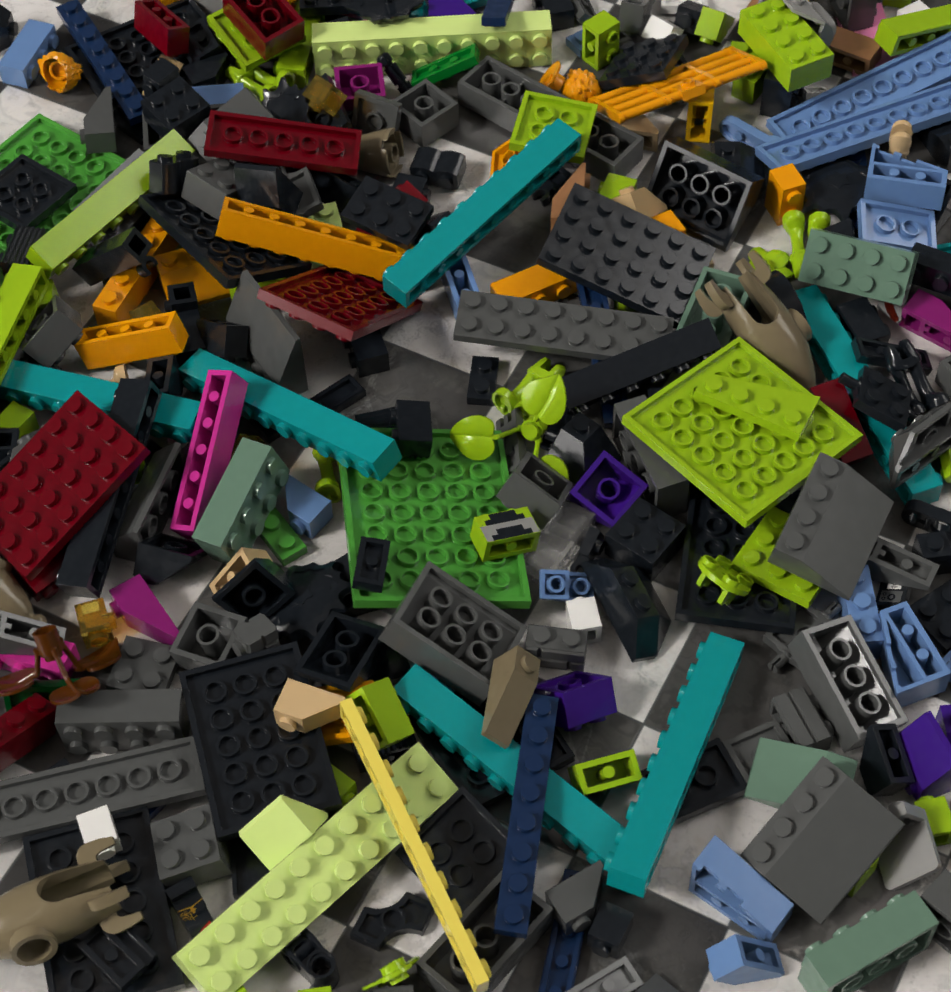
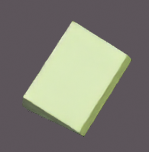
M280 795L238 832L240 838L270 871L308 839L329 817L325 811Z

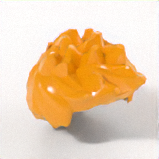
M49 52L47 55H43V59L39 58L37 61L40 68L38 72L48 82L47 87L52 91L66 93L68 90L73 89L81 79V73H83V70L80 69L82 67L81 64L74 62L72 57L63 52Z
M581 68L577 70L569 69V73L566 75L567 79L560 89L562 95L583 102H587V99L602 94L594 73L589 72L587 69L582 71Z

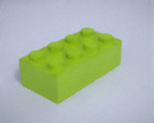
M767 0L740 10L738 34L759 58L767 62L768 69L787 92L831 77L834 53L800 15L793 13L782 0Z

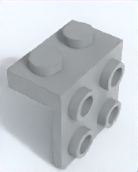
M897 801L888 806V810L900 819L905 826L881 853L878 861L885 888L891 891L898 890L935 873L942 866L925 809L906 801Z

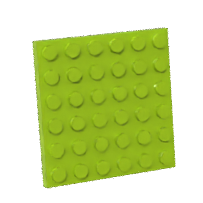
M740 336L622 416L621 422L744 528L748 527L804 485L820 452L838 459L860 443L863 437L860 431L821 400L797 442L694 399V392L706 372L813 395Z

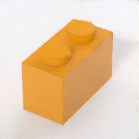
M793 163L769 170L764 206L777 226L783 225L782 217L786 212L790 210L802 211L806 182Z

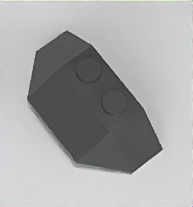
M951 402L933 408L924 416L920 414L909 427L904 430L899 429L892 436V445L889 452L890 488L895 490L951 448Z

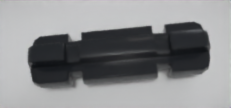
M384 52L377 58V62L382 63V67L384 66L385 68L384 72L395 86L398 85V91L403 94L413 86L409 80H405L406 76L396 62H392L393 58L390 54Z

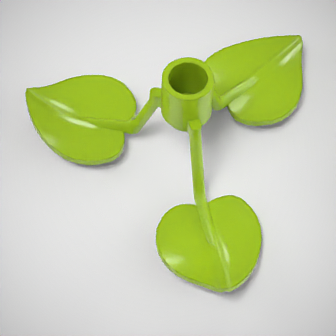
M557 373L539 378L526 385L522 391L521 401L524 410L531 414V416L522 425L493 435L495 426L491 419L482 415H471L463 418L452 427L450 431L451 440L463 455L477 461L484 460L493 454L495 450L494 440L521 432L525 439L535 441L533 455L539 458V449L542 442L541 436L546 432L548 425L557 423L563 417L566 410L567 395L561 374ZM551 454L540 458L541 461L569 480L567 466L561 458Z

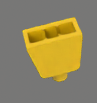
M715 88L707 90L706 94L698 96L699 99L696 101L688 102L685 140L700 143L710 142ZM695 119H703V125H696Z

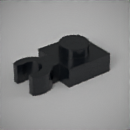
M561 167L532 194L533 200L543 196L540 199L541 205L543 207L547 206L551 202V197L556 195L571 177L572 173Z

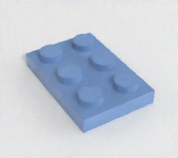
M860 198L858 201V238L911 250L916 242L937 249L935 211Z

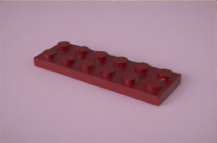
M210 110L204 156L300 169L307 167L309 170L357 176L362 130Z

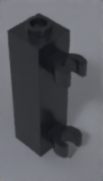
M133 227L89 248L77 260L72 270L90 286L103 281V286L105 287L112 276L136 266L140 276L148 277L152 273L147 269L146 264L153 268L158 265V262L154 257L146 256L153 244Z

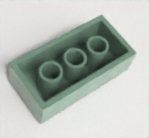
M811 228L798 281L902 306L907 303L920 252L819 228Z
M704 266L676 330L709 317L722 348L736 339L724 315L722 314L718 317L708 316L698 303L694 292L701 288L710 298L704 285L713 279L720 289L727 287L746 311H748L752 301L738 279L740 276ZM701 360L691 364L692 368L701 363Z
M242 437L192 535L195 542L213 560L227 564L241 547L252 548L257 537L263 532L264 523L270 511L275 508L277 497L282 487L288 482L290 473L289 468L272 446Z
M915 890L905 896L903 893H899L887 902V906L880 911L872 909L865 913L856 925L850 927L847 924L839 928L832 935V939L825 943L820 940L810 945L805 950L806 954L801 963L802 966L798 980L806 992H855L926 950L932 941L939 921Z

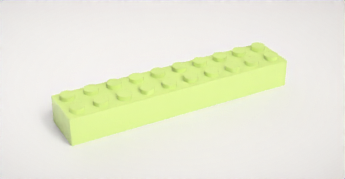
M550 10L510 12L505 27L482 26L481 17L483 14L415 17L373 24L370 20L312 23V48L316 79H319L325 73L331 78H335L334 67L378 63L377 58L384 52L390 54L393 58L392 62H396L404 74H412V71L475 43L480 50L479 62L488 55L511 68L551 66L552 26ZM383 66V67H382V69H383V75H387V74L384 72V69H385V68H384V66Z
M419 742L414 744L390 765L394 777L391 779L395 788L398 786L402 788L407 800V804L404 806L409 815H415L419 825L458 790V787ZM373 782L369 783L308 839L171 957L199 992H235L401 843Z

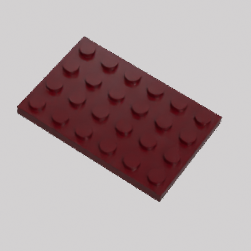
M325 265L261 287L257 294V299L266 302L265 305L267 307L288 312L291 318L312 323L313 328L320 331H329L335 334L337 339L344 342L354 341L413 315L421 310L423 301L416 299L405 308L383 290V283L362 274L355 275L347 270L329 268Z
M77 390L0 472V554L32 582L151 452Z

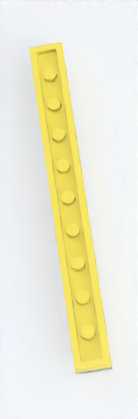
M352 697L340 702V716L473 992H486L489 987V978L492 977L489 965L484 958L480 960L474 949L477 947L475 937L470 928L464 929L460 918L463 917L462 911L456 899L450 900L446 892L448 883L441 870L436 872L432 863L434 860L432 849L427 841L422 843L418 835L421 832L419 823L415 815H409L404 806L407 804V800L400 786L395 788L391 779L394 777L390 763L387 759H381L378 753L380 750L379 741L375 733L369 734L365 726L368 722L361 706L356 707Z

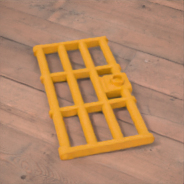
M729 46L718 52L674 67L666 80L623 86L601 95L590 97L587 99V102L598 104V112L621 124L629 119L681 100L684 102L696 101L699 99L698 96L706 94L707 90L720 87L753 73L768 69V66L764 59Z

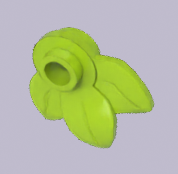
M761 247L753 248L769 264L771 271L777 270L787 279L794 275L789 268L785 267L790 258L786 252L781 250L767 252ZM748 256V258H749V260H750L749 263H750V264L752 265V267L755 269V266H754L753 262L751 261L750 257Z
M402 956L379 969L383 977L361 987L362 990L367 991L377 985L379 988L389 984L393 986L409 977L407 970L416 964L420 956L413 957L407 962Z

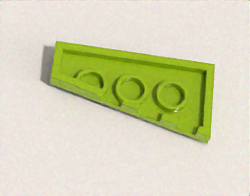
M707 372L697 386L693 397L797 442L820 401V396Z

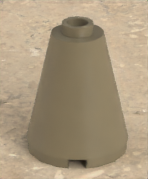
M386 128L362 134L358 170L396 178L403 167V164H399V157H404L401 133L395 131L396 128Z

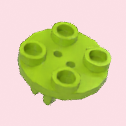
M705 554L698 561V567L702 573L696 584L700 588L703 585L708 587L712 581L720 586L723 591L717 602L721 606L724 603L729 605L736 595L746 596L749 594L751 586L754 584L751 577L733 569V563L725 556L718 555L715 559Z

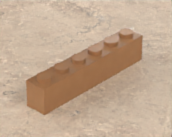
M752 0L747 7L758 4L759 0ZM836 26L835 36L829 46L830 50L834 53L833 65L850 72L854 70V73L858 75L873 69L881 59L882 47L870 37Z

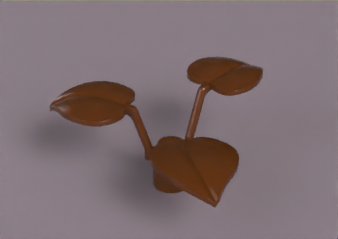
M43 626L32 633L37 648L33 649L35 668H25L1 677L0 696L14 695L31 687L34 684L33 679L40 676L41 657L46 662L56 660L66 683V686L54 690L49 695V700L53 705L67 704L79 699L81 696L90 695L100 689L99 680L93 676H86L72 682L61 659L63 656L62 651L73 663V671L82 672L87 670L94 672L116 663L121 658L118 639L115 637L105 646L77 660L65 645L63 638L59 636L56 626Z

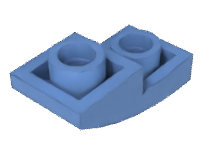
M539 570V599L566 602L576 597L587 598L594 596V589L585 572Z

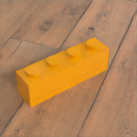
M172 311L83 328V335L74 347L88 370L102 369L117 364H129L133 361L148 360L171 354L177 355L183 352L189 335L177 312Z

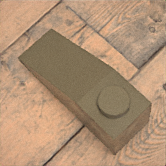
M519 645L493 661L481 735L504 749L509 747L537 686L541 660Z

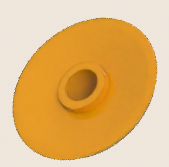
M560 61L553 63L539 81L541 84L559 92L565 82V77L559 73L561 68Z

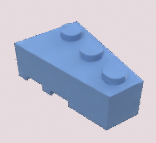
M872 144L863 199L941 211L948 170L921 160H917L916 163L902 158V154L895 151L893 154L879 150V145Z
M907 601L880 610L879 618L884 637L880 653L884 676L900 706L905 707L944 692L948 685L951 671Z
M716 835L692 865L689 891L759 940L772 943L790 919L794 904L788 896L777 890Z

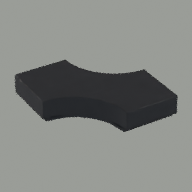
M406 892L392 906L381 909L364 907L350 933V939L380 952L385 943L398 935L418 934L423 936L435 911L430 901Z

